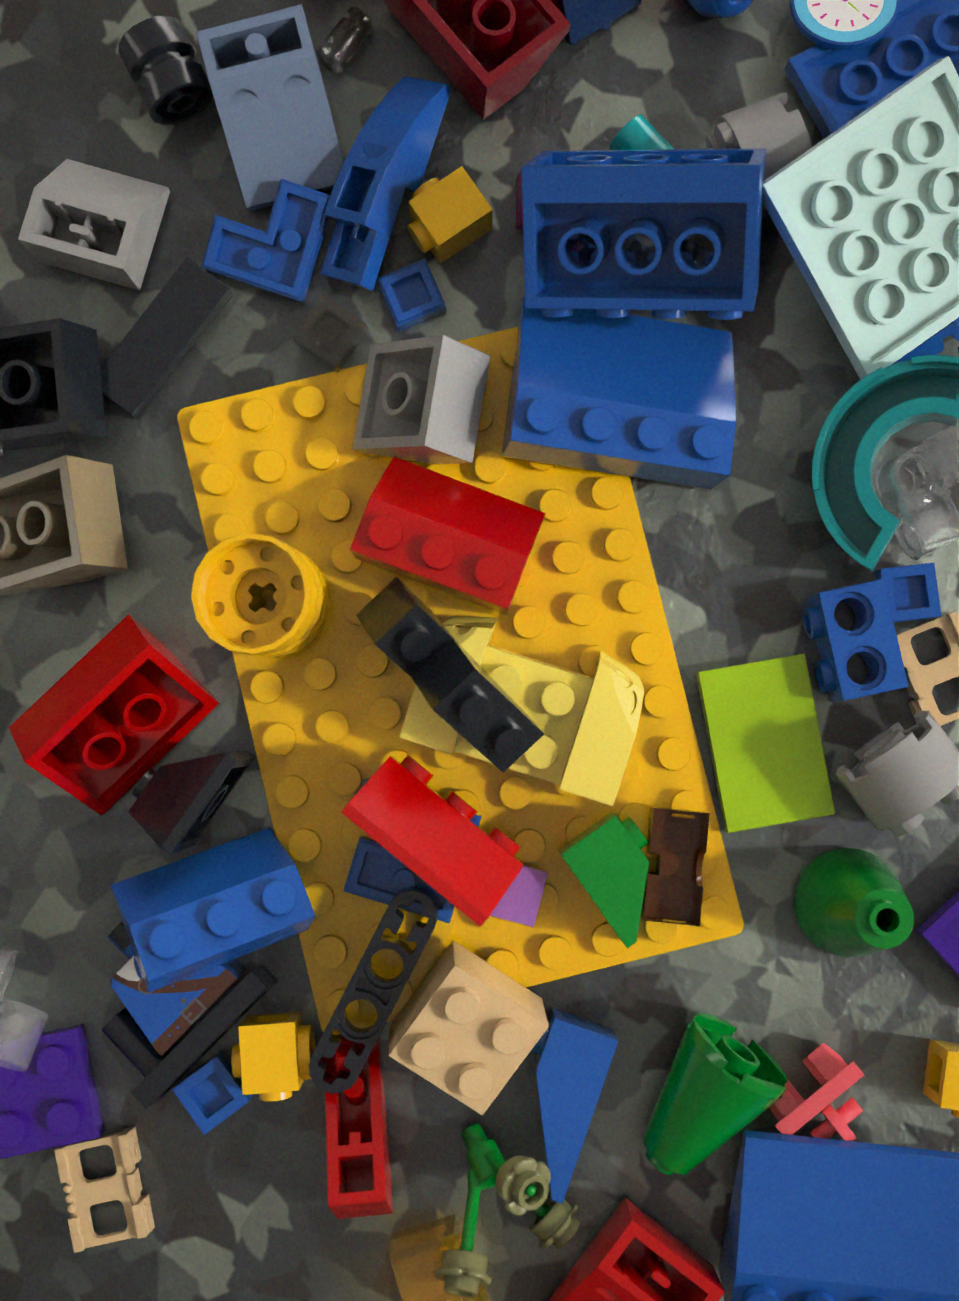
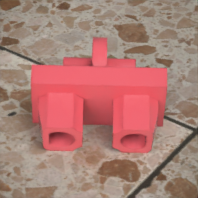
M823 1043L802 1060L804 1066L822 1087L804 1100L788 1080L784 1086L787 1088L783 1092L782 1097L769 1108L779 1121L775 1127L781 1134L793 1135L821 1112L826 1119L809 1132L813 1137L830 1139L838 1133L844 1141L854 1142L857 1140V1137L847 1124L863 1112L862 1108L852 1097L836 1111L830 1103L861 1079L864 1074L853 1061L847 1065L840 1055Z

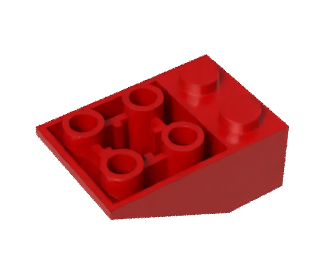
M625 1197L548 1301H719L725 1291L711 1263Z

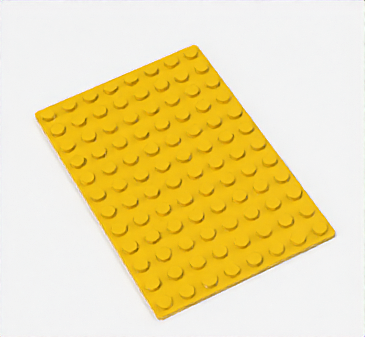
M518 327L458 341L490 355L473 463L430 464L405 460L546 513L507 615L359 560L350 551L369 498L393 458L363 453L352 449L367 363L185 407L177 415L208 551L226 538L245 533L273 536L312 558L326 579L330 596L327 620L315 640L297 653L277 658L232 651L275 836L294 861L316 915L309 929L299 933V938L323 1033L389 906L343 891L359 838L362 836L374 839L343 815L341 811L354 797V793L359 788L361 781L371 778L390 756L395 757L400 762L407 755L412 757L433 775L432 779L427 783L431 788L444 798L452 790L477 811L476 814L481 815L479 823L481 829L489 834L494 826H496L521 847L515 856L522 861L523 865L547 871L548 875L534 927L489 916L480 927L455 906L450 923L437 920L435 928L387 1022L394 1021L452 940L524 987H530L740 934L744 928L735 886L630 476L501 456ZM397 577L432 610L441 623L454 616L497 618L489 642L491 646L592 678L600 651L632 670L639 676L642 682L644 696L636 737L614 805L610 806L561 790L558 784L511 769H507L503 773L492 763L455 751L453 754H449L399 738L415 688V682L374 644L356 615ZM268 589L263 591L261 596L266 601L264 608L275 609L277 603L272 597L274 591ZM650 807L710 813L707 850L702 864L703 896L700 926L644 921L640 917L637 941L629 948H626L560 855L558 849L610 812L615 814L620 821L629 816L646 840L648 839ZM646 845L641 851L649 861L648 872H656L657 855L648 854L646 852ZM398 908V910L404 913V919L397 934L392 933L389 928H386L383 934L400 938L411 949H414L417 943L406 941L407 936L416 921L426 923L429 918ZM381 949L372 956V968L382 978H394L403 970V960L394 950ZM354 1000L346 1008L347 1019L355 1027L361 1029L370 1027L377 1021V1010L367 1000ZM334 1029L332 1032L335 1035L340 1034L337 1029Z

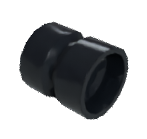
M156 16L145 19L131 27L123 35L119 42V54L131 78L138 84V93L151 119L155 123L171 125L184 122L208 107L213 99L209 79L202 65L193 61L195 50L178 19L171 16Z

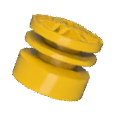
M245 533L226 538L208 551L195 571L191 592L196 620L210 639L229 651L274 658L297 653L315 640L327 620L330 601L325 576L312 558L273 536L255 533ZM266 589L274 591L272 597L277 605L273 610L264 608L266 601L261 595Z

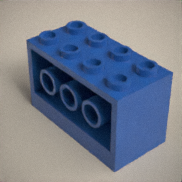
M766 148L542 151L522 166L525 308L541 309V314L547 317L570 316L574 314V309H596V315L603 318L625 317L630 314V310H652V316L661 319L684 317L686 310L708 311L710 318L719 320L738 319L743 316V311H754L760 276L762 200ZM582 234L590 236L597 246L586 242ZM644 234L653 241V246L642 244L636 235ZM694 234H703L712 242L709 246L705 247L698 245L692 238Z

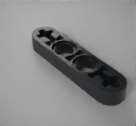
M413 886L406 887L397 892L380 921L311 1056L309 1063L310 1077L314 1084L322 1091L332 1094L342 1093L351 1088L358 1079L435 928L439 914L438 903L434 896L426 889ZM415 899L424 904L422 914L429 919L426 923L416 921L413 924L406 941L417 943L416 947L411 949L400 938L384 935L383 932L386 928H389L392 933L397 934L404 919V913L398 910V906L400 904L410 906ZM381 949L394 950L403 960V970L394 978H382L372 968V956ZM357 999L371 1002L377 1010V1021L368 1028L361 1029L353 1026L346 1016V1008L349 1003ZM334 1029H337L341 1035H335L332 1032ZM344 1036L346 1039L353 1041L344 1060V1066L350 1072L340 1070L335 1077L326 1072L328 1062L321 1057L332 1058ZM355 1042L364 1043L365 1047L361 1049Z

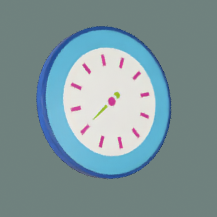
M790 0L791 16L799 31L815 44L834 50H854L876 42L891 28L899 8V0Z

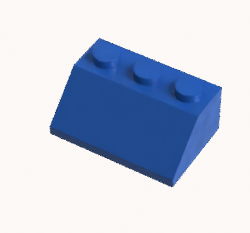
M270 827L110 885L148 993L309 929L316 916L294 861Z

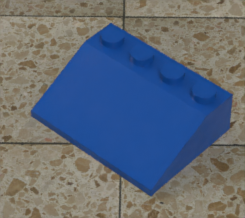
M523 297L501 456L706 489L714 488L730 476L736 429L732 332L635 315L620 318H603L596 315V309H574V314L570 316L547 317L541 314V309L525 308V297Z
M744 1130L719 1264L721 1284L725 1291L723 1294L724 1301H959V1153Z

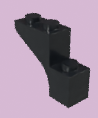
M397 577L356 615L374 644L413 679L433 711L503 773L544 735L542 730L457 642L432 610Z

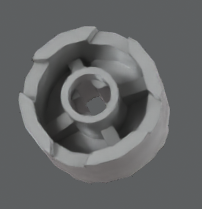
M785 92L718 116L714 126L715 134L705 139L707 149L766 148L764 180L812 148V144L800 111L796 109L787 113L783 105L787 103L788 95ZM763 204V218L770 215Z
M929 710L917 712L914 718L918 724L907 730H904L899 722L885 729L853 753L859 760L855 767L849 770L846 765H843L836 771V777L875 829H890L895 837L907 834L919 826L924 820V816L921 813L939 800L946 805L959 799V750Z

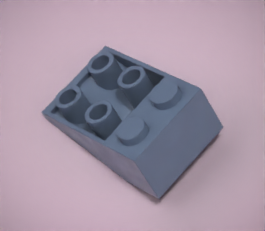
M302 4L197 31L196 34L209 83L248 212L273 206L280 179L319 192L332 190L344 160Z

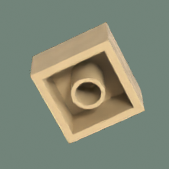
M452 940L389 1026V1056L480 1115H483L549 1027L543 1000L523 985Z

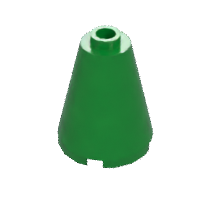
M836 848L819 854L803 868L798 879L800 881L797 886L796 896L794 897L793 909L800 929L814 945L823 951L840 957H861L896 947L909 937L914 925L912 907L896 874L878 856L861 849Z
M699 1012L688 1023L642 1137L643 1144L647 1149V1159L656 1169L667 1175H672L673 1173L680 1175L688 1174L780 1099L787 1088L784 1087L788 1081L786 1074L763 1047L753 1039L748 1046H745L737 1039L731 1037L737 1030L735 1026L711 1014Z

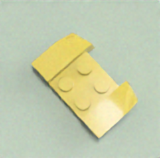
M454 616L442 623L457 642L544 733L508 769L558 784L561 790L613 806L638 728L644 696V688L639 676L602 651H600L592 678L491 646L489 642L497 618ZM415 684L399 738L445 753L453 754L455 751L492 763L433 711Z

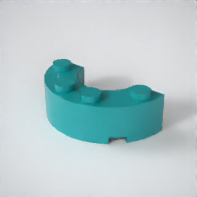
M916 356L911 357L910 360L875 370L854 384L840 398L820 430L812 460V485L818 510L827 530L839 546L856 562L872 572L900 525V520L882 507L872 487L871 471L877 453L892 434L911 424L934 421L956 427L959 421V357Z

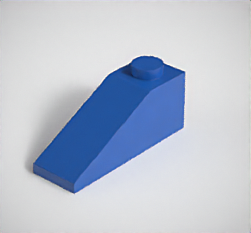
M552 1007L547 1019L549 1027L530 1052L535 1053L534 1064L546 1162L551 1174V1181L549 1183L551 1199L563 1204L613 1059L618 1039L612 1028Z

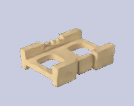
M953 611L897 634L909 686L906 688L909 694H912L914 700L908 702L911 712L915 716L917 712L929 710L940 726L959 719V710L948 715L941 714L932 695V689L937 684L955 677L959 678L958 611ZM933 627L938 628L942 632L948 646V654L940 660L922 665L917 660L911 645V639L918 633Z
M135 1126L125 1128L119 1133L59 1146L54 1150L60 1183L67 1182L63 1191L69 1193L65 1197V1201L70 1203L67 1207L68 1213H71L68 1218V1225L74 1253L81 1252L85 1248L135 1237L137 1239L145 1238L153 1231L155 1224L149 1194L141 1196L142 1183L139 1168L135 1167V1164L139 1163L142 1159ZM101 1145L110 1146L114 1154L116 1174L94 1180L86 1179L82 1171L80 1151ZM113 1200L122 1202L127 1228L114 1233L97 1234L93 1228L90 1213L91 1206Z

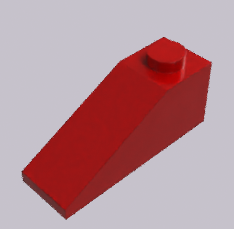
M343 1036L335 1055L332 1058L324 1056V1059L328 1062L326 1070L328 1074L336 1077L340 1070L350 1072L344 1066V1060L353 1041ZM379 1036L358 1079L352 1087L342 1093L332 1094L325 1092L328 1207L337 1219L393 1214L390 1147ZM355 1042L361 1049L365 1047L364 1043Z

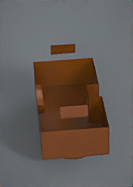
M650 807L647 839L649 844H647L646 852L651 855H657L656 872L647 873L641 918L644 921L700 926L703 896L702 864L707 850L710 813Z

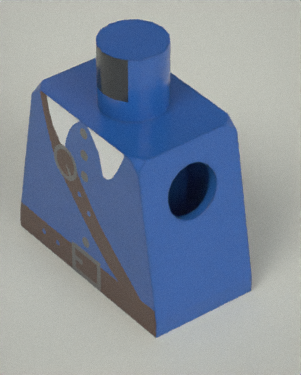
M123 922L107 937L129 959L110 979L111 987L161 1056L246 970L239 961L233 959L148 993Z

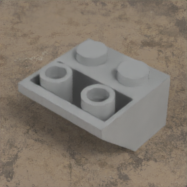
M66 159L34 187L18 240L40 263L140 291L170 190L166 186Z

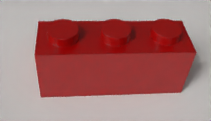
M393 457L369 498L350 551L359 560L507 615L546 513Z
M128 614L8 728L26 764L102 816L219 703L159 639Z
M407 755L400 762L395 757L390 756L348 802L341 813L481 927L523 868L522 861L515 856L521 847L496 826H494L489 834L471 820L477 811L452 790L445 798L427 784L433 775L412 757Z

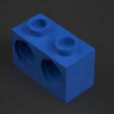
M884 579L819 592L806 598L808 607L804 608L802 613L804 628L808 638L816 640L820 658L819 661L815 662V676L821 692H828L830 702L845 701L909 687ZM839 602L848 604L854 611L855 623L849 631L841 628L835 621L834 610ZM853 654L861 657L867 666L866 678L860 684L852 681L846 670L847 662Z

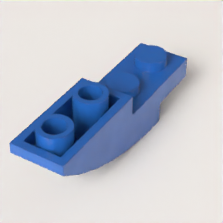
M404 76L373 111L344 161L324 212L325 216L336 221V225L320 274L335 281L373 291L404 192H415L421 186L452 90L448 84Z

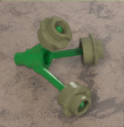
M480 1124L469 1126L461 1134L468 1149L466 1159L471 1169L467 1172L468 1194L460 1250L443 1251L441 1267L434 1270L435 1277L444 1281L443 1291L460 1297H477L479 1287H486L491 1284V1278L487 1275L488 1258L473 1252L481 1190L496 1186L497 1193L505 1200V1209L513 1215H524L526 1210L535 1211L537 1214L530 1223L529 1230L539 1238L538 1241L540 1243L538 1246L541 1249H545L551 1244L557 1249L562 1248L574 1236L580 1226V1222L574 1217L578 1211V1205L575 1202L569 1204L564 1200L563 1204L549 1199L544 1203L548 1196V1184L551 1181V1174L546 1164L541 1161L536 1163L534 1158L522 1155L514 1156L505 1161L496 1142L487 1139Z

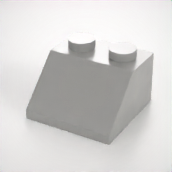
M445 335L371 344L352 449L363 453L397 457L430 464L473 463L490 355Z

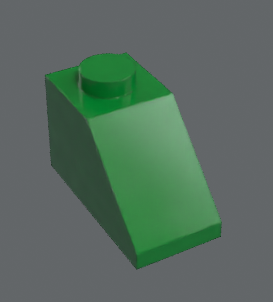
M610 812L558 849V851L626 948H629L637 941L649 861L641 849L649 843L629 816L620 821L615 814Z

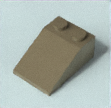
M64 455L0 478V597L86 582L128 569L113 464Z

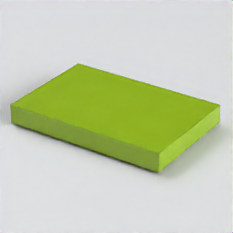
M805 653L696 672L725 832L731 833L834 815L835 809Z

